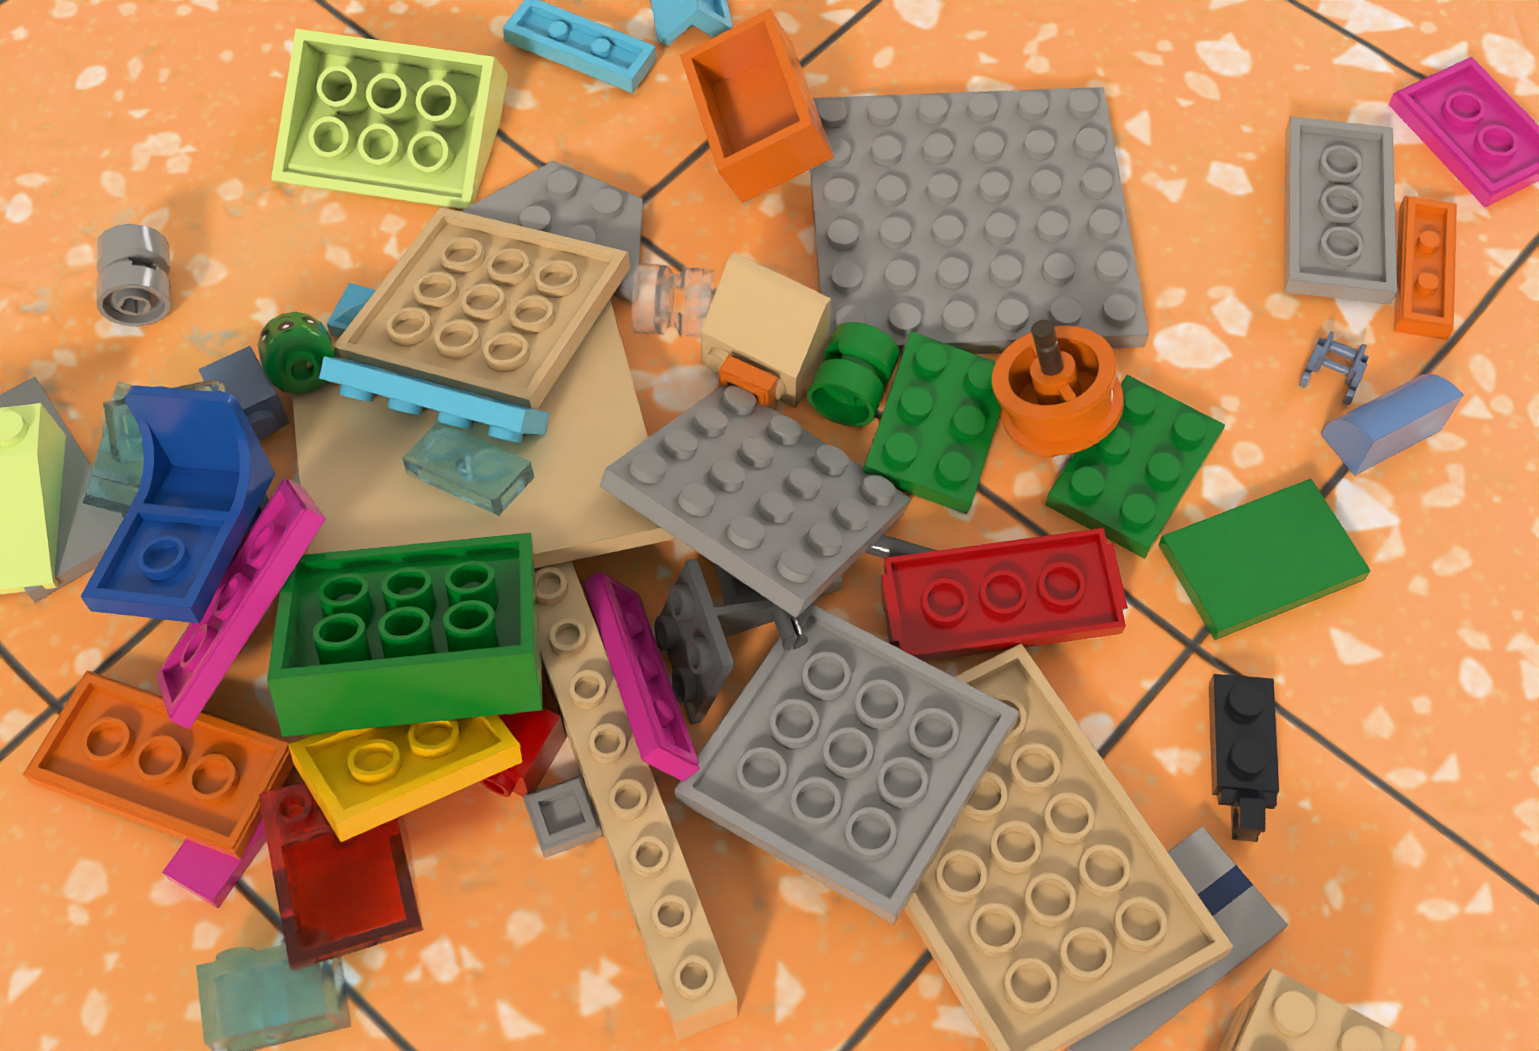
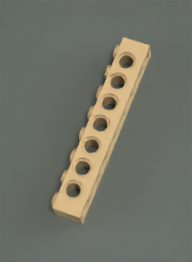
M568 561L535 568L541 664L676 1040L679 1041L738 1018L737 997L649 764L641 759L606 650L573 563Z

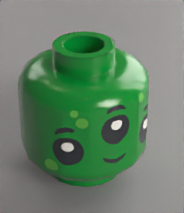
M296 311L282 313L269 320L261 330L257 344L263 372L268 380L283 392L292 394L310 393L324 386L327 380L319 379L324 356L336 358L330 335L322 322L310 314Z

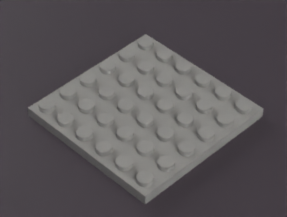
M1104 87L813 98L835 157L810 169L819 293L831 298L829 340L833 330L838 325L847 322H860L874 326L888 334L896 342L900 351L899 357L902 356L911 331L973 354L1003 353L1014 341L1030 333L1031 327L1035 322L1050 320L1054 326H1077L1091 330L1102 336L1112 348L1145 347L1149 333Z

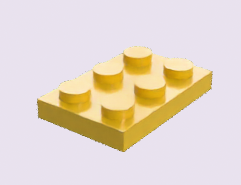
M498 715L395 725L383 728L375 727L313 734L288 745L293 764L340 842L522 763L520 744Z

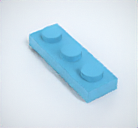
M524 0L503 26L505 42L631 93H634L657 60L655 45L541 0Z

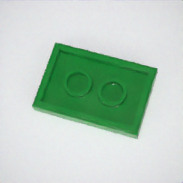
M1312 479L1305 480L1165 534L1161 537L1158 545L1214 640L1366 580L1371 572Z

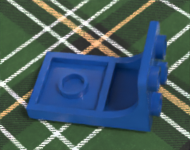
M133 385L129 388L124 400L133 414L142 436L144 451L142 478L133 503L80 597L92 612L200 624L275 472L239 401L233 395L216 390L201 391L164 386Z

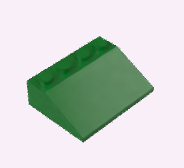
M522 533L302 555L280 589L267 675L282 737L542 710L541 655L532 534Z

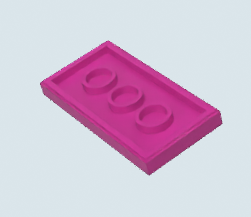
M287 478L285 481L282 480L236 551L201 623H190L156 674L169 719L187 729H190L326 520L307 491Z

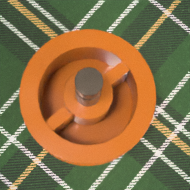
M1039 320L1032 325L1030 333L1017 339L1003 351L993 368L992 387L995 397L1002 407L1001 418L1006 433L1017 445L1041 457L1051 458L1058 455L1071 454L1095 445L1117 426L1123 413L1124 396L1121 384L1117 378V362L1114 351L1102 336L1091 330L1077 326H1054L1050 320Z

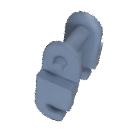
M1330 331L1327 339L1319 338L1299 386L1305 388L1311 373L1318 372L1321 365L1347 375L1345 384L1349 388L1343 403L1350 405L1367 367L1369 356L1363 354L1367 345L1362 344L1358 350L1333 341L1334 332ZM1330 351L1353 360L1351 367L1325 358L1327 352Z

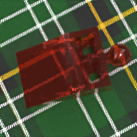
M304 780L258 794L288 962L292 971L424 931L411 845L404 815L340 842Z

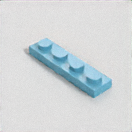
M324 356L319 379L341 384L340 395L371 402L373 401L374 394L389 397L388 408L421 415L423 407L439 411L438 422L461 428L471 429L473 421L490 425L487 435L512 442L521 443L523 434L545 435L550 412L525 407L350 359Z

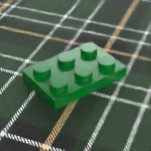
M911 331L862 472L884 477L898 490L967 514L974 500L1002 408L995 397L992 387V372L996 362Z
M1126 375L1121 383L1124 408L1117 426L1100 442L1087 449L1075 452L1048 493L1045 505L1090 530L1104 528L1107 539L1146 559L1220 439L1226 425Z

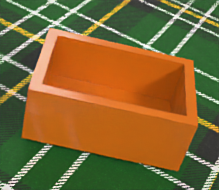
M771 9L680 55L717 170L742 203L835 158L793 43Z

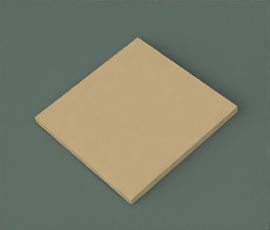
M611 299L538 408L539 410L550 412L545 435L523 434L521 443L487 435L490 425L473 421L471 429L438 422L439 411L423 407L421 415L388 408L389 397L374 394L372 402L346 397L339 394L341 384L327 381L324 386L313 392L292 394L300 486L307 491L326 518L306 549V554L531 533L535 569L674 539L673 535L600 487L605 469L648 438Z

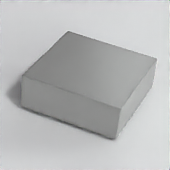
M582 775L523 796L544 858L603 837Z

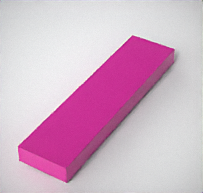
M598 571L584 583L641 759L685 782L700 769L699 761L640 595L607 574Z

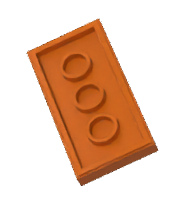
M86 670L24 771L23 776L34 785L183 840L193 841L241 860L277 792L280 791L294 765L288 746L293 742L203 710L191 728L187 729L169 719L162 696Z

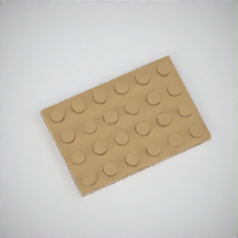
M1022 643L955 676L954 678L1018 710L1017 722L904 910L990 1051H1062L1229 956L1234 946Z

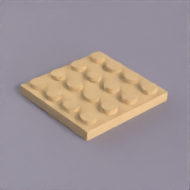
M440 207L333 345L336 358L354 360L538 409L631 268L628 251Z

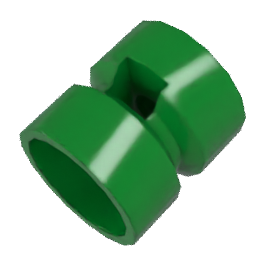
M847 322L838 325L833 330L823 354V362L817 367L807 391V399L811 407L821 416L834 423L850 427L869 425L874 420L884 396L883 384L889 383L899 359L900 351L896 342L888 334L871 325L860 322Z

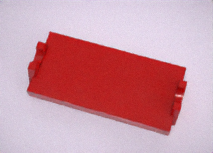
M1104 528L884 558L883 567L885 575H881V590L889 644L897 643L899 649L922 661L1009 650L1021 643L1024 647L1117 635L1122 634L1126 627L1122 610L1128 609L1114 545L1113 543L1107 544Z

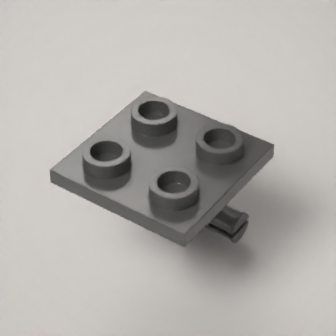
M698 559L686 560L675 585L670 589L669 597L660 615L655 620L657 644L661 651H667L673 669L672 688L677 701L680 704L684 703L690 724L703 721L734 667L725 637L775 622L784 650H790L792 646L793 650L798 649L808 642L799 617L795 618L767 598L761 601L714 607Z

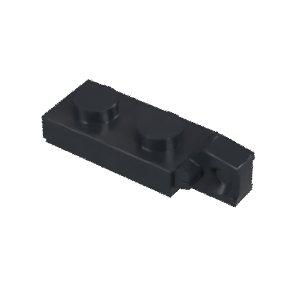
M1213 674L1209 682L1212 795H1217L1218 805L1231 806L1232 840L1257 842L1260 833L1266 830L1265 809H1275L1279 792L1274 679Z

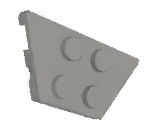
M552 161L462 210V212L628 251L631 268L613 295L633 304L639 299L638 280L642 251L641 232L643 231L644 218L643 198L556 161Z

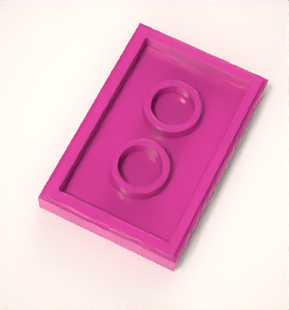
M1472 56L1393 93L1389 106L1484 208L1539 181V125Z

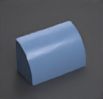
M1423 374L1332 420L1324 427L1321 436L1353 475L1356 476L1443 430L1464 394L1454 384L1438 375Z

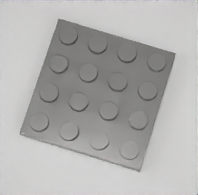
M732 383L728 387L725 385L720 386L605 469L600 483L601 488L795 618L809 607L905 514L912 499L896 489L886 478L862 472L864 467L848 458L841 449L828 445L804 430L794 419L779 414L769 406L758 404L753 393Z
M811 604L798 616L808 642L798 649L793 650L792 646L790 650H784L781 638L778 639L697 756L700 769L685 782L680 781L675 788L676 801L895 925L1016 724L1019 711L824 609Z

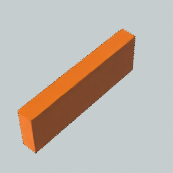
M1404 196L1400 204L1397 247V293L1395 295L1394 313L1395 332L1448 340L1454 330L1457 204Z

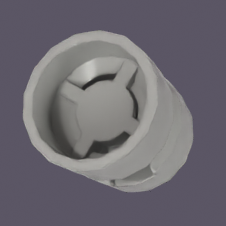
M137 224L117 225L105 230L98 237L96 245V270L98 272L97 308L100 314L109 321L123 326H145L163 320L169 314L171 307L170 280L168 278L170 270L169 244L166 237L156 229Z

